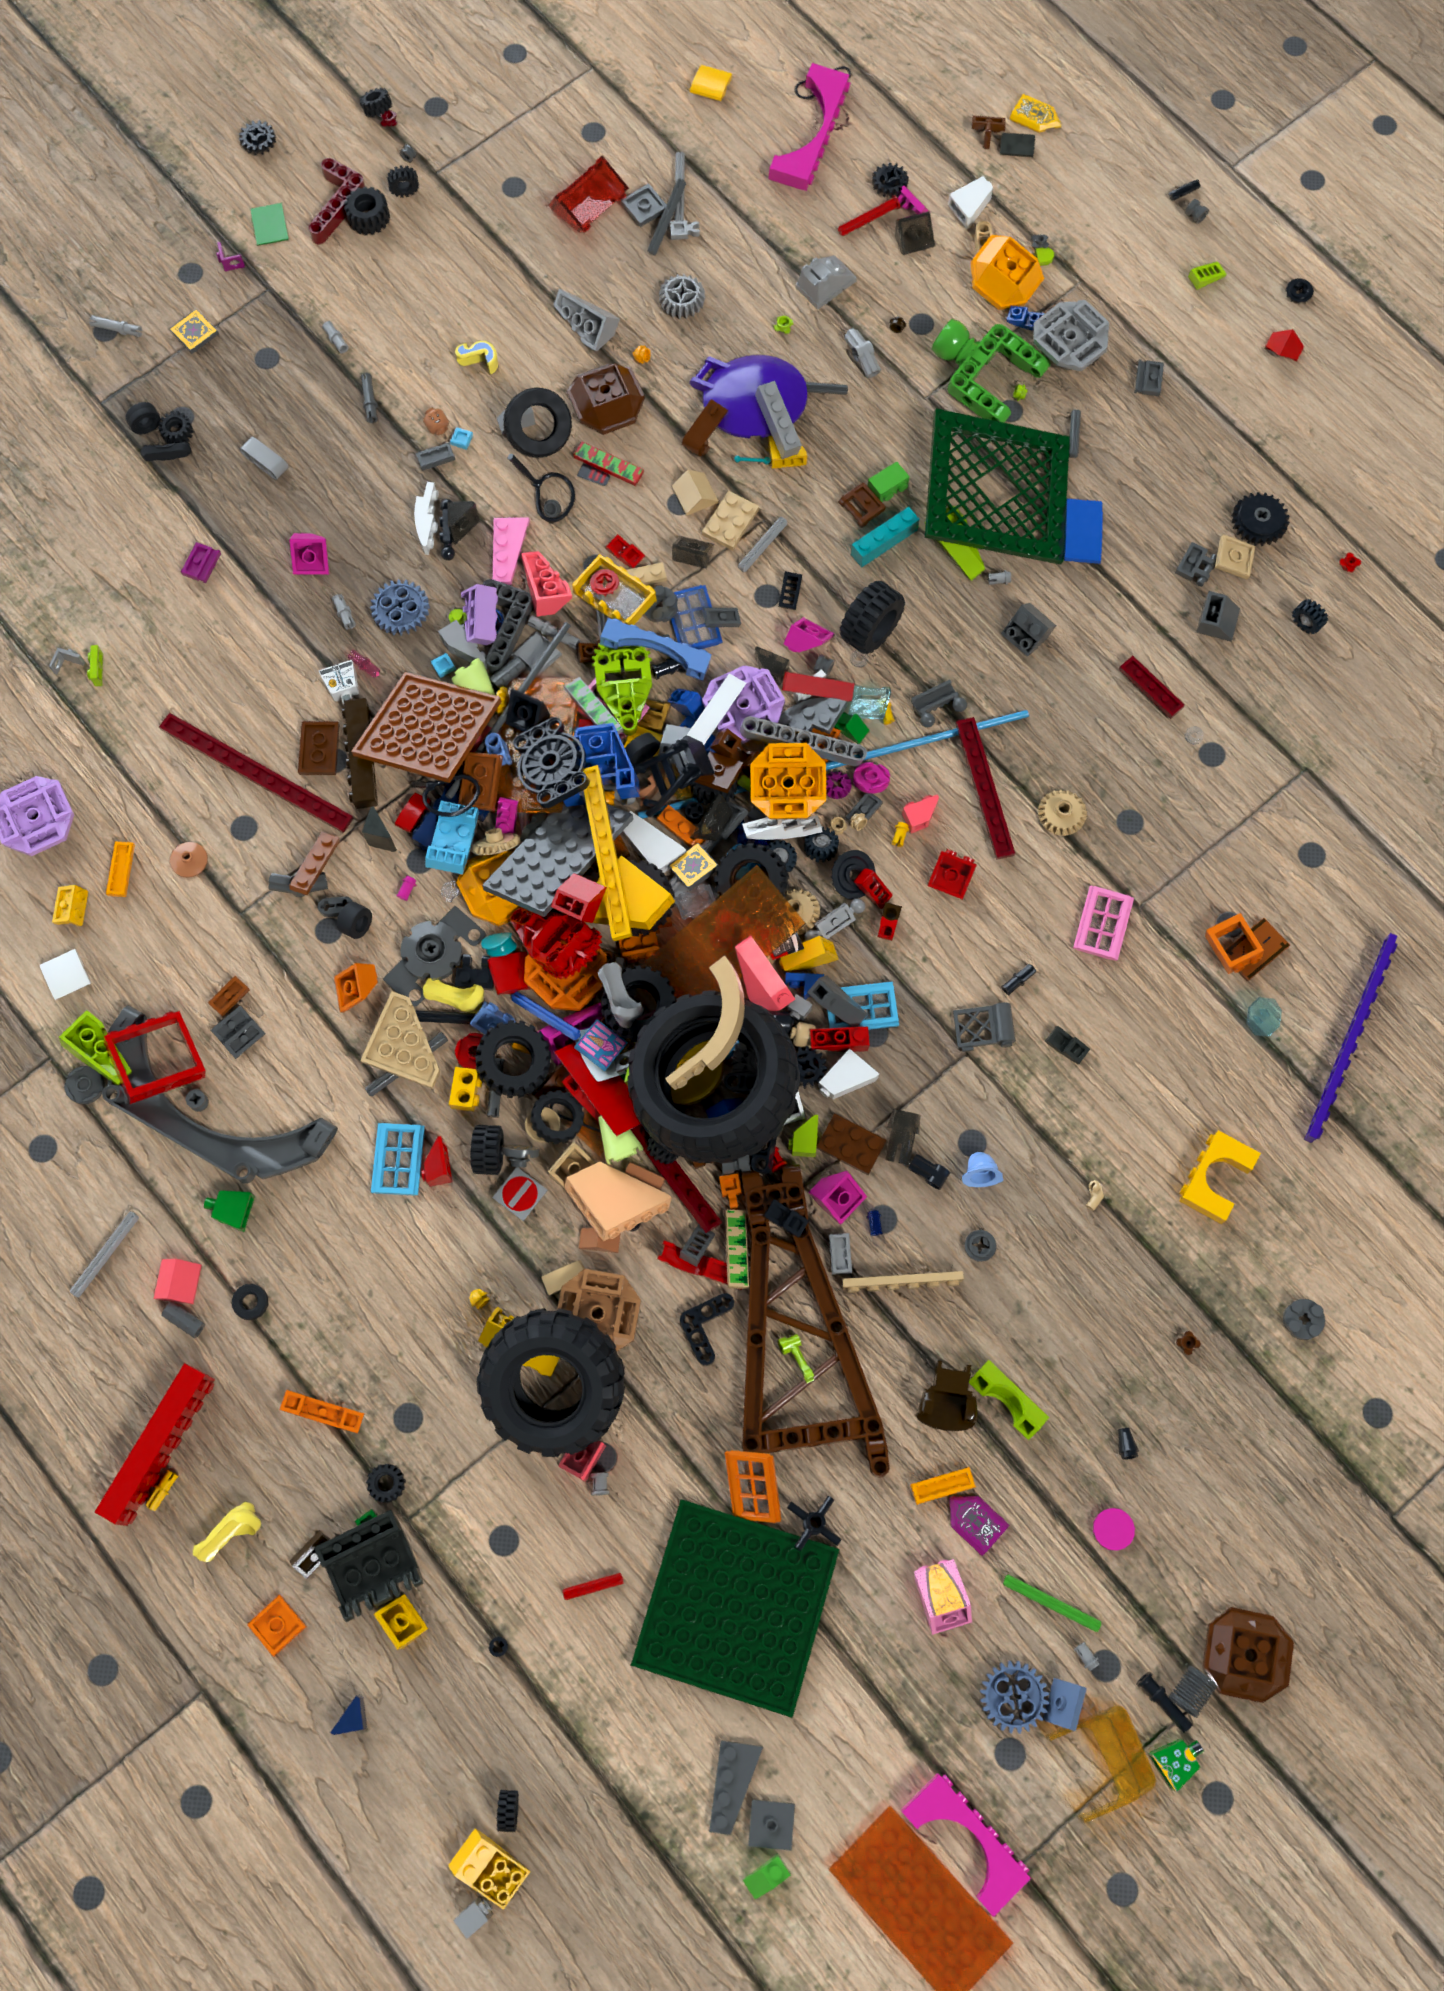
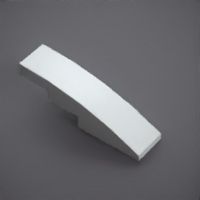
M817 815L811 816L808 819H769L765 817L742 824L747 839H788L823 832Z

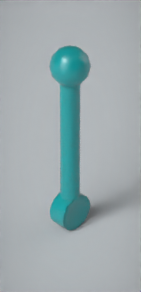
M738 455L734 457L735 462H764L766 465L771 462L769 457L764 459L743 458Z

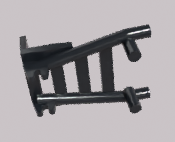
M688 735L684 736L681 740H676V743L671 744V747L639 765L632 764L636 775L639 773L644 774L646 768L650 767L661 794V798L658 801L647 798L643 800L644 806L651 807L646 811L648 817L656 814L679 788L684 789L701 776L715 774L703 742ZM683 750L689 762L686 764V767L680 754ZM671 756H673L680 774L678 778H676L669 760ZM659 762L662 763L667 778L669 780V789H667L661 771L657 764Z

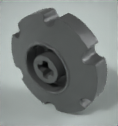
M431 921L419 923L411 928L412 935L410 937L405 936L403 938L400 950L401 958L408 961L405 964L408 972L420 980H424L426 977H430L432 981L445 979L453 973L452 966H459L462 960L461 942H456L458 935L453 928L445 923L439 922L436 926H433Z

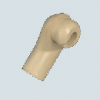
M1096 1180L1089 1183L1091 1199L1086 1204V1207L1091 1211H1094L1104 1198L1102 1186Z

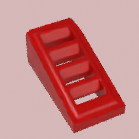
M864 869L854 881L879 909H882L885 906V902H888L893 896L873 870Z

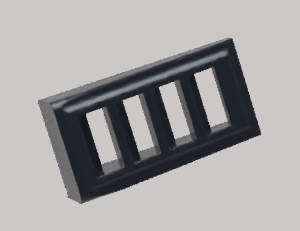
M785 571L778 607L796 610L802 574ZM787 580L796 581L797 584L787 583ZM786 587L796 588V591L787 590ZM784 594H793L795 595V598L784 596ZM783 599L794 601L793 605L783 603Z

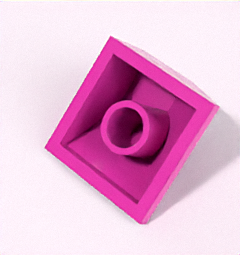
M294 533L289 539L293 574H329L326 538L312 533Z
M803 617L791 625L783 644L790 651L802 652L824 644L833 638L835 634Z
M847 1171L821 1178L808 1192L815 1202L840 1225L867 1198L866 1194Z

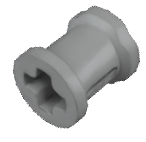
M608 1473L590 1474L593 1482L591 1495H609L607 1490Z

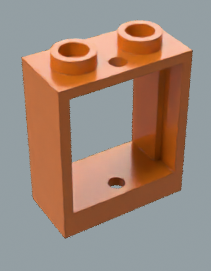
M1241 913L1206 930L1205 938L1228 974L1232 972L1238 973L1245 968L1244 966L1250 963L1252 965L1256 964L1263 957L1264 949ZM1241 928L1254 951L1231 961L1218 938Z

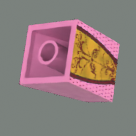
M954 1559L942 1560L937 1565L923 1566L914 1571L915 1582L932 1635L972 1623L971 1604Z

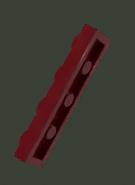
M1131 656L1119 667V671L1170 719L1184 708L1185 704L1134 656Z

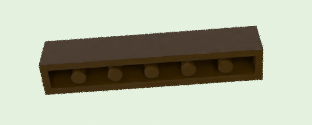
M366 698L344 700L342 716L343 719H346V724H343L344 735H347V741L344 742L345 750L349 753V758H346V765L350 769V775H347L348 784L352 787V792H349L350 803H354L356 809L378 806L375 764L373 761L355 757L351 752L371 723L369 704Z

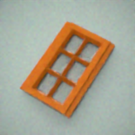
M726 1451L725 1459L733 1516L751 1521L781 1522L774 1456L765 1453Z

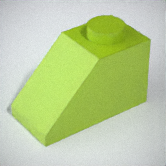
M818 1115L812 1116L794 1132L793 1138H789L788 1150H792V1156L816 1157Z

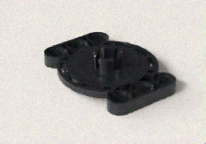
M552 717L519 734L513 740V746L519 753H522L518 762L517 772L519 779L526 789L537 794V801L543 808H551L585 790L590 783L588 777L583 772L586 764L584 747L576 737L563 732L565 726L558 717ZM556 723H559V724H560L557 729H555V730H552V729H551V727H552L554 724H556ZM538 732H543L540 738H535ZM521 741H527L523 747H518ZM578 745L580 746L581 752H579L576 748ZM550 759L554 761L553 765L550 763ZM579 778H584L583 783L579 785L576 784V781ZM562 787H568L566 792L559 793ZM545 796H551L549 801L542 802V799Z

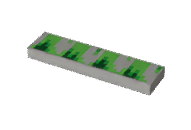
M580 677L564 686L565 691L594 725L614 723L618 734L623 732V727Z

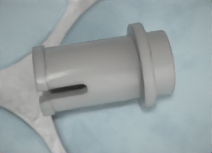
M1007 570L1001 573H988L989 585L1001 583L1007 585L1011 583V573L1007 572Z
M1085 1641L1074 1648V1651H1076L1085 1664V1669L1088 1668L1091 1671L1100 1664L1097 1661L1099 1658H1095Z

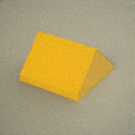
M405 1594L373 1614L397 1650L403 1649L428 1630V1627Z

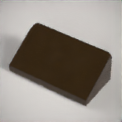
M319 1530L290 1560L292 1567L307 1579L320 1565L314 1547L329 1539Z

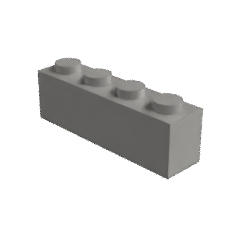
M775 381L758 386L755 396L781 458L784 459L798 454L802 444Z

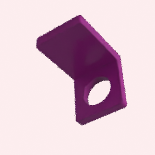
M217 242L219 252H216L219 263H222L225 271L245 267L241 254L225 257L221 242ZM233 260L239 261V263L236 265L230 264V262Z

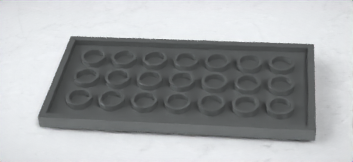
M585 795V804L566 807L563 801L559 803L546 817L542 825L531 836L526 838L482 885L483 890L545 917L552 910L550 906L557 889L573 873L583 876L597 860ZM607 804L613 839L615 840L633 821V814Z

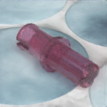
M356 650L351 651L355 657L348 654V660H352L361 671L364 670L374 678L380 675V668L371 663L368 657H363Z

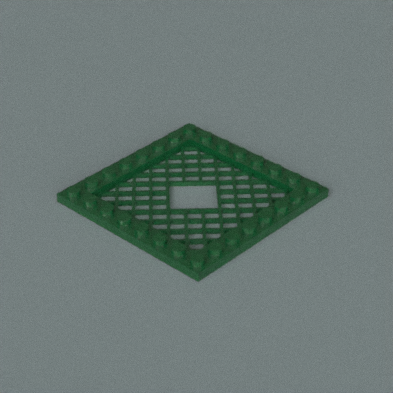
M936 408L933 415L925 538L1061 565L1064 562L1070 436ZM963 434L970 435L971 437L967 439ZM956 435H959L963 440L959 445L953 439ZM974 438L980 444L976 448L969 442ZM981 438H985V439H988V440L985 441V442H983V441L981 440ZM991 441L997 447L993 452L987 447V444ZM997 441L1004 442V444L1000 446ZM965 444L971 450L967 454H965L964 451L960 448ZM1007 445L1014 451L1010 455L1003 449ZM1014 445H1018V446H1022V447H1020L1019 449H1017ZM982 447L988 453L984 458L978 453V450ZM1031 448L1038 449V451L1034 453ZM1023 449H1026L1030 454L1026 459L1020 453ZM957 450L962 458L956 460L951 453ZM998 451L1005 457L1001 461L994 455ZM1041 452L1047 458L1043 462L1036 456ZM975 454L979 459L975 464L969 459V456ZM1017 455L1022 462L1016 465L1011 458ZM990 457L996 463L992 467H990L988 463L985 461ZM1032 458L1038 463V466L1035 468L1028 463ZM949 459H951L953 462V464H951L950 466ZM966 460L970 465L966 470L960 465V462ZM1006 461H1008L1013 467L1008 471L1002 465ZM1048 462H1049V470H1048V469L1046 468V466H1045V464L1048 463ZM981 463L987 469L983 473H981L979 469L976 467ZM1023 464L1030 470L1026 474L1019 468ZM954 466H957L961 471L957 476L950 470ZM999 466L1020 493L996 508L975 482ZM1040 467L1046 473L1042 478L1036 472ZM973 469L978 477L972 479L967 472ZM1014 470L1021 476L1017 480L1010 474ZM948 474L952 477V479L949 480V481H948ZM1030 474H1033L1037 479L1033 484L1027 478ZM964 475L969 483L963 485L958 478ZM1047 477H1049L1048 485L1044 482ZM1024 480L1029 487L1023 490L1018 482ZM954 481L960 487L957 491L950 487V484ZM1039 483L1046 489L1042 493L1035 487ZM970 485L977 490L973 495L966 489ZM1030 489L1037 495L1033 499L1026 493ZM947 490L951 493V495L948 496V497H947ZM961 491H963L968 497L964 501H962L960 497L957 495ZM1048 492V498L1046 501L1043 495H1045ZM979 494L985 500L981 505L975 500V497ZM1021 495L1028 501L1024 505L1017 499ZM952 497L959 503L956 507H953L948 501ZM1040 499L1045 506L1039 509L1034 501ZM970 500L976 506L972 511L965 505ZM1014 501L1019 509L1013 511L1008 504ZM986 504H988L993 510L989 514H987L985 510L982 508ZM946 505H947V507L950 509V511H948L947 513H946ZM1029 505L1036 511L1032 515L1025 509ZM961 506L967 512L963 517L956 511ZM1004 507L1010 513L1006 518L1000 513V510ZM1046 508H1047V517H1046V516L1043 514V512H1042V511L1045 510ZM979 510L984 518L978 520L973 513ZM1020 511L1027 517L1023 521L1016 515ZM951 513H953L958 519L954 523H952L947 517ZM995 513L1001 519L997 524L990 518ZM1037 514L1044 520L1041 524H1038L1033 518ZM969 516L975 522L971 527L964 521ZM1011 517L1018 523L1014 527L1007 521ZM986 519L992 525L988 530L981 524ZM1029 520L1035 526L1031 531L1024 525ZM1004 523L1009 531L1003 533L998 526ZM1045 524H1046V533H1045L1044 530L1041 528V527H1042L1043 525H1045ZM1020 526L1026 532L1022 537L1015 531ZM1036 530H1038L1043 536L1039 540H1037L1032 534Z

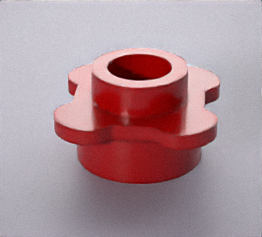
M1349 552L1344 559H1340L1339 564L1343 570L1354 572L1355 568L1361 565V560Z

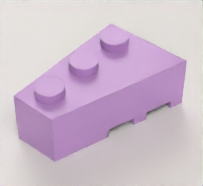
M476 584L461 592V598H465L466 605L463 606V612L467 613V621L464 622L467 642L482 645L495 642L497 636L495 630V622L497 620L496 604L498 601L497 588Z

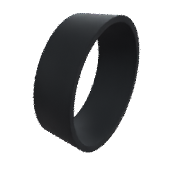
M644 733L633 739L625 747L631 764L639 765L652 758L659 750L660 742L651 733Z

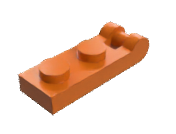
M669 804L656 819L690 848L697 843L701 845L702 842L709 838L704 831L697 828ZM693 834L697 836L695 840L690 838Z

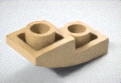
M581 1260L541 1277L548 1295L561 1291V1287L584 1270Z

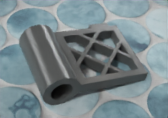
M1004 1002L992 1006L953 1011L958 1049L962 1048V1052L974 1051L973 1047L994 1044L1006 1048L1011 1047L1012 1043L1016 1042L1010 1003ZM980 1012L989 1013V1019L985 1024L976 1018ZM966 1014L971 1019L964 1026L958 1022V1015ZM973 1021L982 1026L976 1034L968 1029ZM984 1028L991 1033L992 1040H983L979 1037ZM965 1031L973 1036L970 1042L961 1043L960 1037Z

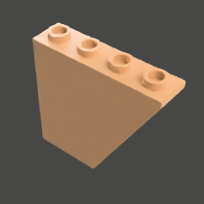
M602 1162L593 1164L567 1177L565 1183V1190L603 1242L609 1238H616L625 1230H632L641 1222H648L657 1214L665 1213L669 1209L672 1199L669 1194Z

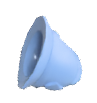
M976 1152L970 1156L967 1173L962 1175V1182L968 1187H987L1003 1181V1175L998 1170V1166L993 1158L983 1152Z

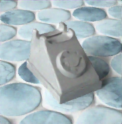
M835 255L820 259L814 258L809 266L806 264L802 267L795 288L818 310L839 295L842 290L844 291L854 284L857 277Z

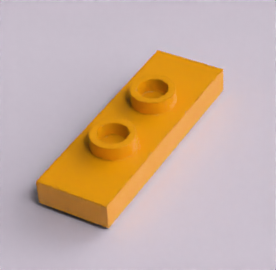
M115 841L106 889L107 896H127L135 849L133 842Z
M970 1467L910 1484L916 1505L976 1487Z

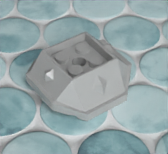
M1086 300L1060 302L1034 322L1033 343L1057 366L1063 367L1065 370L1082 371L1106 353L1109 322Z

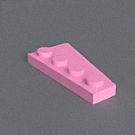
M494 518L493 580L507 585L512 584L518 557L525 540L527 526L530 523L529 518Z

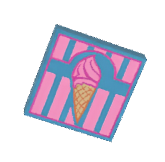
M597 1019L574 1048L602 1070L606 1071L628 1042Z

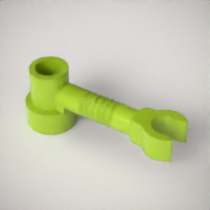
M796 1334L788 1338L778 1339V1346L783 1355L790 1352L793 1353L806 1383L814 1381V1374L799 1349V1346L802 1345L799 1336Z

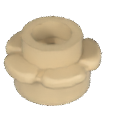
M854 814L850 820V826L857 831L862 830L868 821L865 818V814Z
M835 817L829 822L830 831H834L836 835L843 834L847 829V823L841 817Z

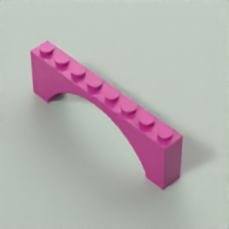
M811 63L806 76L805 88L811 90L820 104L823 113V125L815 138L804 147L789 154L774 156L769 168V180L807 191L808 186L813 184L814 171H818L820 164L819 158L822 159L824 156V146L828 145L830 140L829 133L833 132L835 127L834 120L839 118L840 106L844 105L846 98L845 92L848 93L851 86L849 74Z

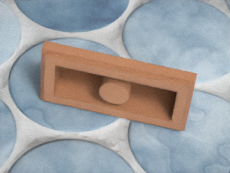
M629 1162L625 1174L661 1191L665 1178Z

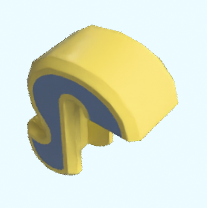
M487 341L475 342L470 348H468L466 343H463L455 350L457 362L463 367L486 360L490 375L498 368L496 350Z

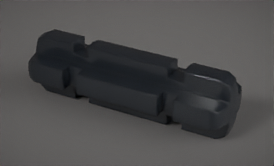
M1196 179L1169 192L1170 200H1177L1201 187L1199 180Z

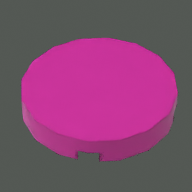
M874 762L863 763L856 767L853 774L855 787L860 791L872 794L884 791L890 783L888 769L881 764L875 765L873 764Z
M1110 1508L1103 1510L1096 1516L1092 1531L1100 1546L1107 1550L1117 1551L1131 1544L1135 1534V1526L1128 1513L1121 1509Z

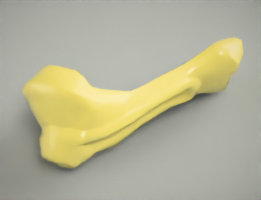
M427 978L423 986V995L426 999L451 1005L467 1013H477L484 1002V989L480 985L474 984L473 987L460 989L444 984L440 980L432 981L431 978Z
M243 1502L240 1506L232 1509L211 1531L207 1539L194 1545L193 1556L200 1561L210 1562L232 1537L244 1534L255 1535L261 1527V1521L255 1515L254 1505L249 1502Z

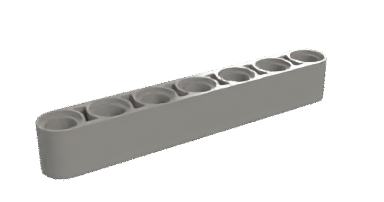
M752 716L746 717L740 727V733L743 737L766 744L801 743L799 739H804L821 758L857 767L861 765L867 756V751L862 745ZM745 725H751L754 730H748ZM763 730H769L771 735L765 734ZM786 734L789 736V739L785 740L781 735ZM817 744H823L825 749H820ZM835 748L841 749L843 754L837 753ZM853 753H858L861 758H855Z

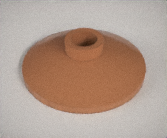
M185 842L178 845L170 856V865L177 875L186 878L200 874L208 862L205 849L195 842ZM190 855L189 859H184L185 856Z

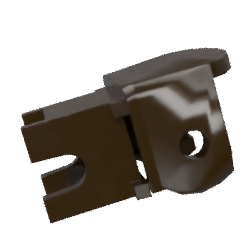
M938 1360V1363L935 1365L933 1386L931 1385L929 1389L923 1391V1396L916 1413V1417L921 1423L943 1431H965L974 1426L978 1419L976 1397L973 1396L972 1391H968L971 1365H966L964 1371L942 1368V1361Z

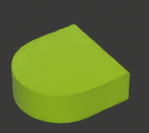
M1041 247L1035 249V255L1040 266L1049 265L1053 262L1054 251L1051 248Z

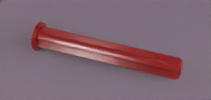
M892 196L891 200L839 226V234L845 236L894 209H900L898 198Z

